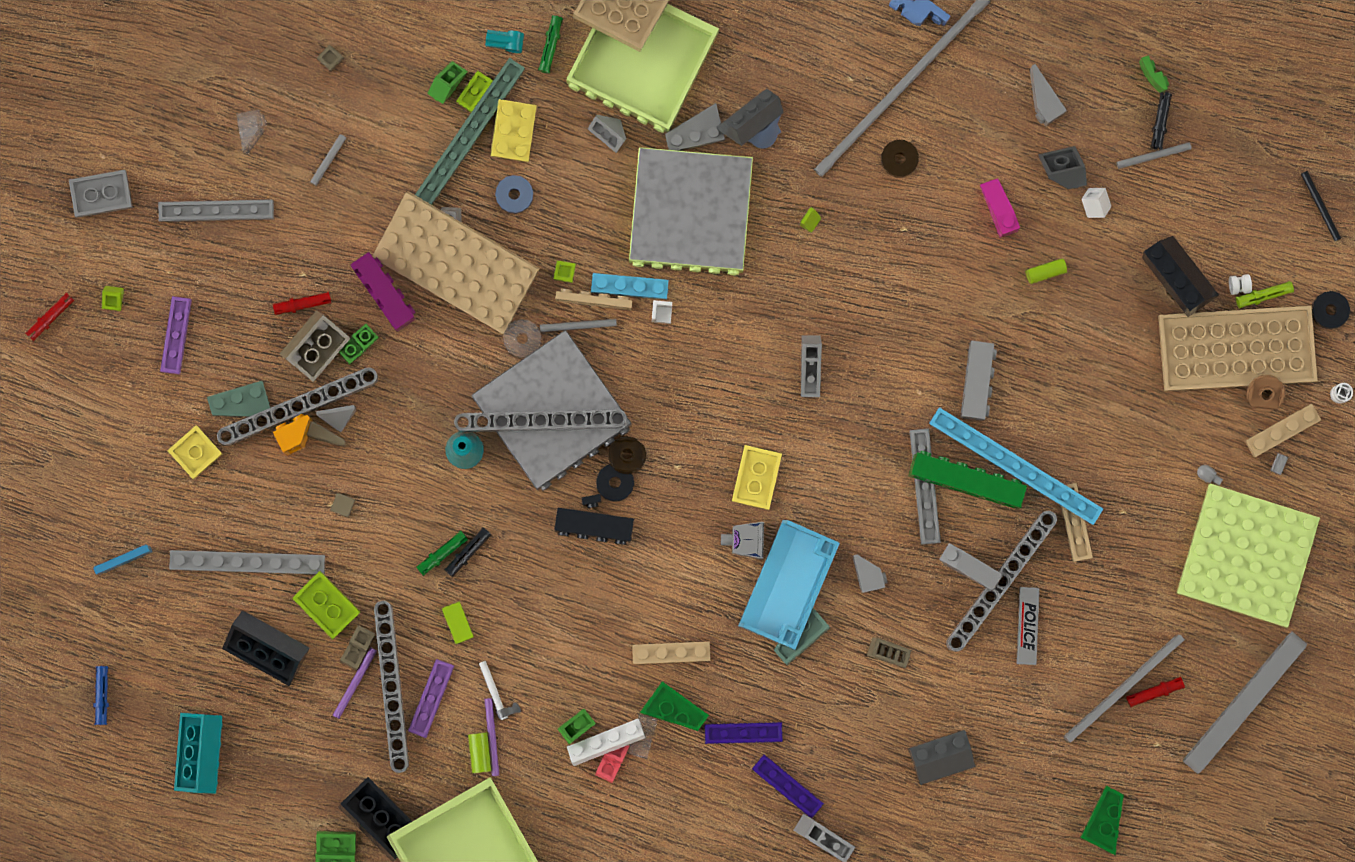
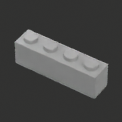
M972 340L969 343L960 418L983 421L985 416H989L990 405H987V399L991 398L992 386H989L990 379L994 377L992 360L996 359L997 349H994V343Z

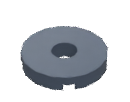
M512 175L505 177L499 182L496 187L495 196L502 210L517 214L529 208L533 201V190L526 179L521 176ZM518 190L520 193L519 198L511 199L509 197L510 191Z

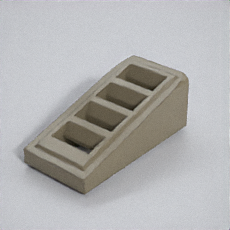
M311 421L307 433L309 438L346 447L347 443L344 439L316 422Z
M872 638L867 656L906 668L912 650L880 638ZM887 646L888 649H887L886 655H885V657H884V656H883V653H884L885 647ZM893 649H896L893 659H890ZM900 651H902L903 654H902L901 661L898 662L897 660H898Z

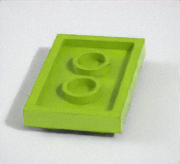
M321 571L292 598L332 640L361 612Z

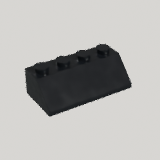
M1174 236L1158 241L1143 252L1142 259L1187 317L1219 296Z
M242 610L232 623L222 649L290 686L310 648Z
M367 777L340 803L338 808L394 862L398 856L387 836L411 823L412 820Z

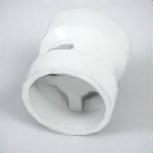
M1249 274L1242 275V277H1229L1231 295H1238L1239 292L1245 294L1252 292V281Z
M1340 383L1330 391L1331 399L1338 404L1347 402L1353 396V388L1347 383Z

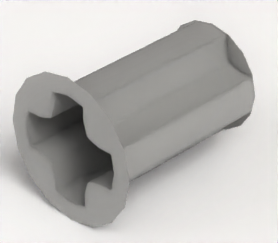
M1277 453L1270 471L1281 475L1289 457Z

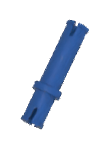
M96 666L95 703H93V707H95L94 725H107V707H109V703H107L108 666Z

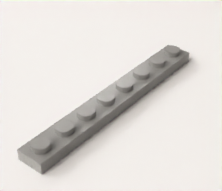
M170 550L169 570L314 575L321 571L325 575V555Z

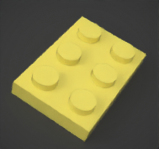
M498 100L490 156L529 162L537 105Z
M745 445L732 502L769 510L782 454Z

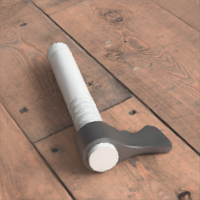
M487 662L479 663L496 706L498 718L503 720L511 714L520 713L521 709L517 703H513L512 707L504 708Z

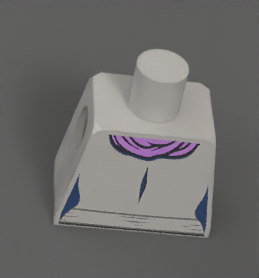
M764 522L733 526L732 534H721V545L732 546V554L763 559Z

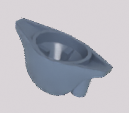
M781 115L752 137L749 142L761 149L773 145L777 135L781 133L778 126Z

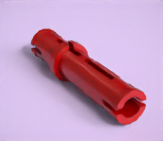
M328 291L298 299L289 298V301L273 303V309L276 316L288 312L296 313L297 310L332 304Z
M65 293L41 318L38 317L36 319L37 322L25 334L29 337L35 331L30 337L35 341L45 329L48 330L50 328L49 325L75 300L71 297L65 302L69 297Z
M1178 677L1171 681H1162L1159 685L1126 696V699L1131 708L1161 696H1169V693L1184 689L1185 685L1182 678Z

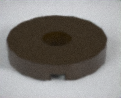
M906 140L889 142L881 154L883 168L889 175L896 178L910 175L915 171L919 162V154L916 147ZM902 154L905 157V161L901 164L897 163L895 155Z
M625 436L616 439L611 444L608 459L614 470L622 474H633L643 467L647 453L645 446L638 439ZM624 451H629L632 453L633 457L631 459H625L623 458L622 453Z

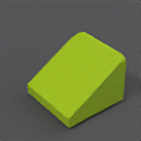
M811 207L801 220L800 226L812 233L820 222L821 216Z
M105 286L102 291V309L121 311L124 288Z

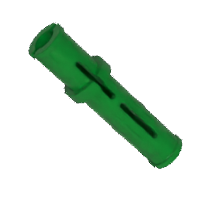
M551 16L549 30L545 34L547 38L538 71L550 74L557 41L561 37L559 33L563 18L559 16Z
M460 530L433 554H428L429 557L416 566V568L425 576L436 565L439 566L441 561L468 541L467 537Z

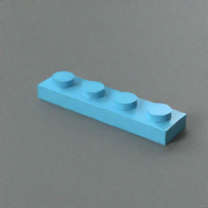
M593 273L591 293L667 300L669 280Z

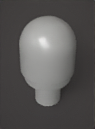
M1201 465L1197 470L1198 477L1205 482H1214L1220 485L1223 481L1222 478L1216 475L1215 469L1208 465Z

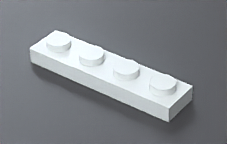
M636 719L567 746V750L573 766H576L646 737L640 720Z

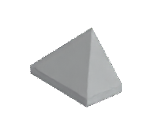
M596 115L587 128L615 153L619 151L626 140L621 119Z
M355 405L316 411V414L320 419L341 433L357 410Z

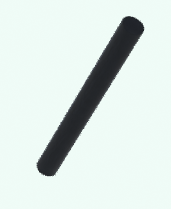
M1308 171L1303 172L1301 176L1333 240H1340L1341 236Z

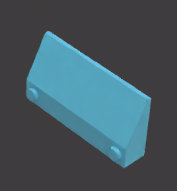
M782 520L738 626L795 650L840 543L792 521Z

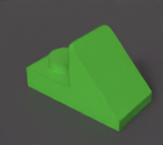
M582 709L560 726L558 731L570 744L596 723L587 711Z

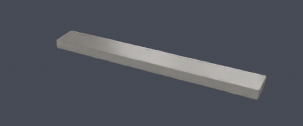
M1175 635L1067 732L1063 738L1068 743H1071L1185 639L1181 635Z

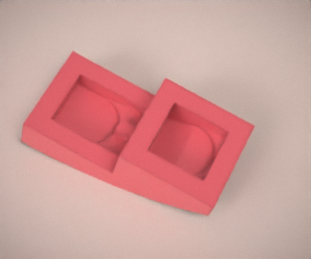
M630 745L604 754L595 776L613 783Z

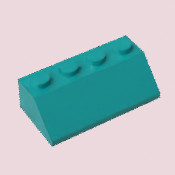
M180 713L174 791L216 794L221 729L223 725L221 715Z

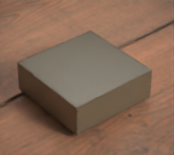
M330 44L317 57V60L330 72L344 59Z
M337 493L330 511L349 518L355 499Z

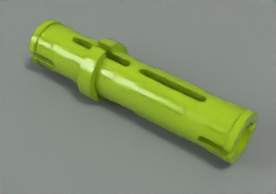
M1288 281L1259 291L1252 290L1249 294L1237 296L1236 304L1239 309L1252 304L1259 305L1262 301L1294 293V287L1292 282Z

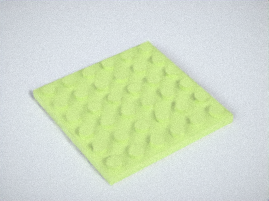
M1208 484L1176 594L1288 628L1320 517L1214 484Z

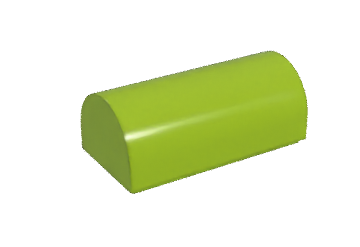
M1062 258L1027 269L1025 273L1029 283L1034 284L1067 273V266Z
M488 733L469 734L472 773L491 771Z

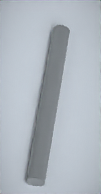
M1188 142L1116 162L1117 168L1121 169L1191 150V144Z
M616 319L541 324L540 332L617 326Z

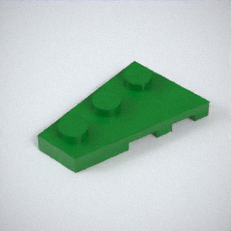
M663 681L640 711L642 714L696 731L701 728L709 716Z
M1105 785L1080 838L1115 856L1124 794Z

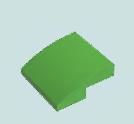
M317 831L316 862H355L356 832Z

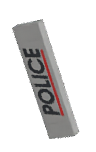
M1019 587L1016 664L1036 665L1039 588Z

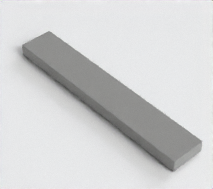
M274 200L158 202L159 222L274 220Z
M929 428L910 430L912 460L917 452L925 451L931 453ZM914 478L921 545L941 543L935 484Z

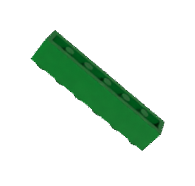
M925 451L917 452L913 456L908 477L1010 508L1020 509L1027 486L1023 485L1020 480H1006L1001 474L993 473V475L986 473V470L975 467V470L967 468L968 465L965 463L957 462L954 464L949 462L950 459L941 456L934 458L931 457V453Z

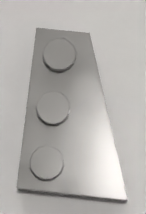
M715 103L667 132L665 137L668 150L682 151L725 141L724 134L717 129V126L721 124L717 104Z

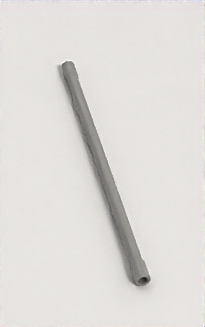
M976 0L970 9L849 135L814 168V171L820 177L825 175L841 155L966 25L990 3V0Z

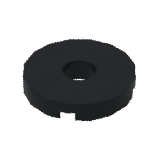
M1324 292L1317 296L1312 303V318L1322 328L1336 329L1345 324L1349 318V302L1339 292ZM1328 305L1335 308L1334 315L1327 314L1326 307Z
M609 464L598 473L596 479L597 490L606 500L612 502L622 501L631 494L634 487V477L632 474L619 473ZM613 477H617L621 481L620 486L617 488L610 486L609 482Z

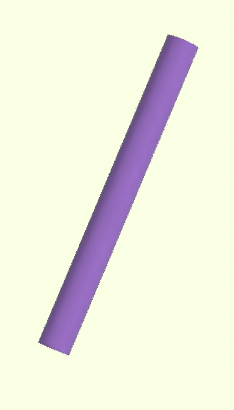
M370 647L333 713V716L339 719L377 650Z
M492 698L485 699L491 773L492 776H500Z

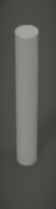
M342 134L338 136L310 183L317 186L346 140L345 136Z

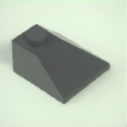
M1075 146L1038 154L1049 179L1067 189H1075L1087 185L1086 167Z

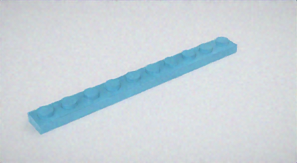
M940 407L929 424L1091 525H1094L1103 511L1102 507Z

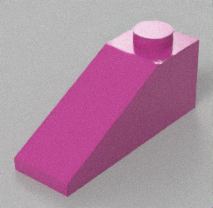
M999 179L980 184L999 237L1018 232L1020 225Z

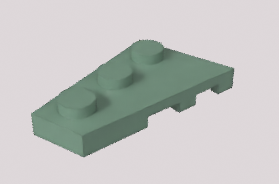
M263 381L207 397L212 416L250 417L271 408Z
M812 608L796 649L794 650L778 643L774 651L788 666L831 627Z

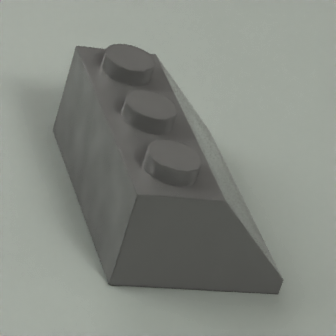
M765 89L719 124L717 129L742 146L784 113L779 96Z
M965 730L908 748L920 785L975 767L971 746Z

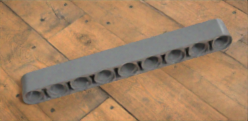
M364 368L223 427L218 431L217 439L224 446H230L293 420V418L300 414L305 415L374 386L378 381V374L372 368ZM367 372L374 374V379L371 382L364 380V375ZM349 380L356 381L357 384L354 389L346 387V383ZM332 387H337L339 390L338 395L335 397H331L328 394L329 389ZM316 394L320 395L321 401L318 404H312L311 397ZM296 402L303 404V409L299 412L293 410V405ZM279 409L285 411V416L282 419L275 417V413ZM260 417L267 418V424L263 427L257 424ZM243 424L249 426V432L246 434H241L239 431ZM224 432L231 433V439L228 442L222 440Z
M619 409L461 413L455 417L454 424L460 432L619 429L625 426L627 417L624 411ZM616 414L622 415L624 418L623 422L620 424L614 423L612 420L613 416ZM577 415H582L585 421L583 424L577 425L574 422V418ZM602 415L604 417L603 423H594V416ZM539 416L546 418V423L542 426H538L535 423L536 418ZM557 416L565 417L566 420L563 425H557L554 422ZM482 417L488 420V424L485 427H479L477 424L478 420ZM505 417L507 424L504 427L498 426V418ZM518 417H525L527 423L524 426H518L516 424ZM461 418H466L469 421L465 428L458 426V421Z
M1045 511L1036 518L999 568L998 572L1006 579L1005 586L1001 587L997 584L994 591L985 587L946 641L947 648L950 651L957 652L966 646L1057 522V517L1053 512ZM1044 515L1051 517L1052 522L1050 525L1043 523L1042 518ZM1033 530H1037L1040 533L1038 541L1033 540L1031 537ZM1022 545L1027 546L1029 549L1027 556H1023L1020 553ZM1010 561L1017 563L1016 571L1009 569L1008 563ZM988 591L993 592L995 595L993 602H989L985 598ZM976 607L983 609V616L980 618L974 615ZM965 622L972 625L970 633H966L962 629ZM954 637L958 638L961 642L959 648H953L951 645V640Z
M379 601L374 607L390 766L394 772L402 773L409 767V756L393 607L389 602ZM382 604H386L389 608L388 613L385 615H381L378 611ZM385 623H388L391 627L388 634H382L380 630L381 626ZM385 643H391L393 646V650L388 654L383 652V645ZM387 662H392L395 666L394 671L391 673L385 671V664ZM390 681H394L397 685L394 692L387 690V684ZM393 700L399 704L398 710L394 712L389 709V703ZM393 720H398L401 723L398 731H394L391 728ZM396 739H400L403 743V747L400 750L393 748V742ZM399 758L405 762V766L401 770L395 767V761Z
M1293 631L1289 633L1185 756L1183 762L1199 774L1303 652L1307 643Z

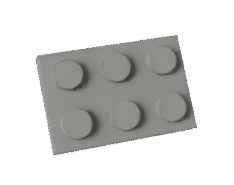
M126 170L69 180L76 218L133 208Z

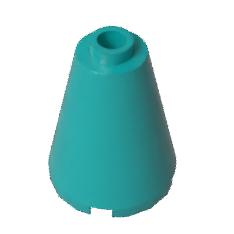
M457 432L447 441L445 452L447 459L453 466L460 469H469L480 462L483 457L484 447L481 439L473 432ZM462 445H466L465 449H459V448H460V446H462Z

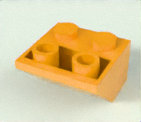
M300 414L293 418L294 422L290 424L285 422L276 427V431L273 434L285 455L289 456L305 448L311 421H313L309 415L304 416V414Z

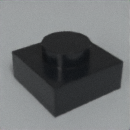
M600 494L581 497L582 504L587 506V509L599 507L598 503H602Z

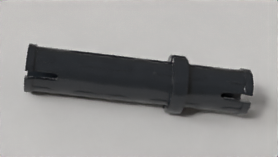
M1160 92L1150 148L1158 150V148L1159 150L1163 149L1164 136L1167 133L1166 124L1172 94L1169 92Z
M482 527L459 554L456 553L454 560L444 570L453 578L464 565L468 564L467 561L479 550L486 540L492 536L491 533Z

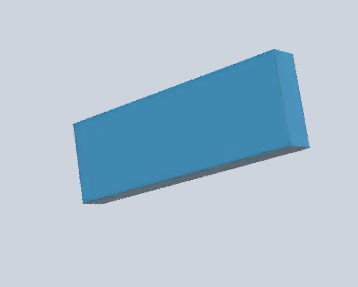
M143 545L97 565L93 569L96 575H101L152 553V549L149 545Z

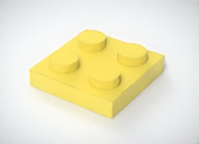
M197 425L167 450L192 479L198 477L222 455L221 451Z

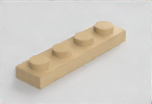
M561 289L560 292L556 291L555 300L557 302L630 311L632 309V300H629V297L618 296L616 299L610 298L608 294L592 296L590 292L580 291L579 294L572 293V290Z
M1310 404L1247 439L1245 443L1255 458L1321 421V418L1313 404Z
M1077 483L1066 485L1079 493ZM1061 506L1073 562L1093 558L1085 520Z
M710 641L632 645L633 664L710 661Z

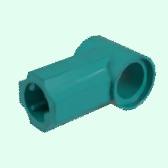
M487 30L485 46L505 49V51L511 53H522L524 33L513 30L508 32Z

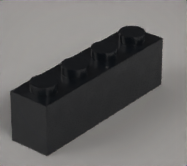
M558 508L554 531L558 532V536L569 537L570 534H575L578 539L588 540L589 537H596L598 542L607 543L609 539L615 540V544L626 545L627 542L631 543L634 519Z

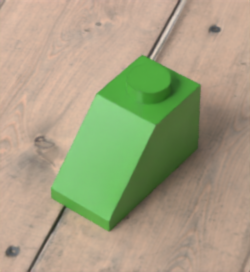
M452 61L434 78L427 94L443 104L452 96L468 71Z

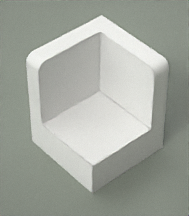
M1088 188L1082 198L1088 218H1105L1111 208L1106 188Z
M653 300L652 322L671 324L673 302Z

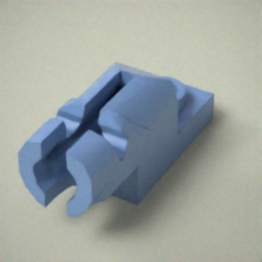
M891 0L889 6L895 11L902 7L901 16L917 26H921L929 15L934 23L942 24L943 26L950 19L949 14L930 0Z

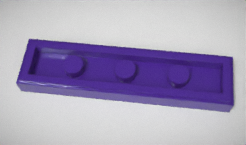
M782 722L705 724V744L783 742Z
M763 754L752 768L754 772L811 819L823 806V802L766 755Z

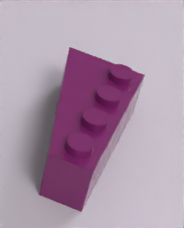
M370 252L350 264L396 332L415 320L413 315L416 312L410 303L408 305L404 303L402 299L405 296L399 288L395 290L392 285L393 279L388 272L384 274L381 270L383 265L377 257L373 258Z

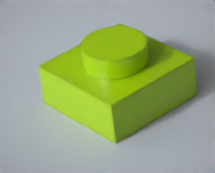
M557 260L553 279L573 283L576 264Z

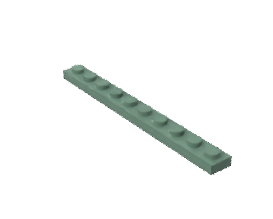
M511 58L507 60L415 195L433 205L496 113L498 100H505L525 71L523 66Z

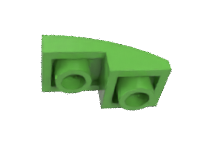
M1149 55L1142 57L1139 60V64L1145 77L1159 93H1165L1169 86L1166 75L1163 76L1162 71L1154 72L1156 71L1155 63L1153 60H1150Z
M365 324L351 336L350 340L339 351V354L351 365L379 337Z

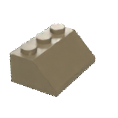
M316 310L280 352V355L314 382L350 340V337Z

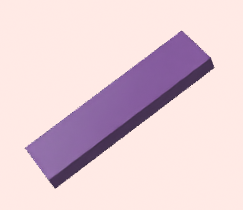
M172 296L160 372L177 375L181 373L192 299Z
M436 659L408 729L409 732L427 738L454 665Z

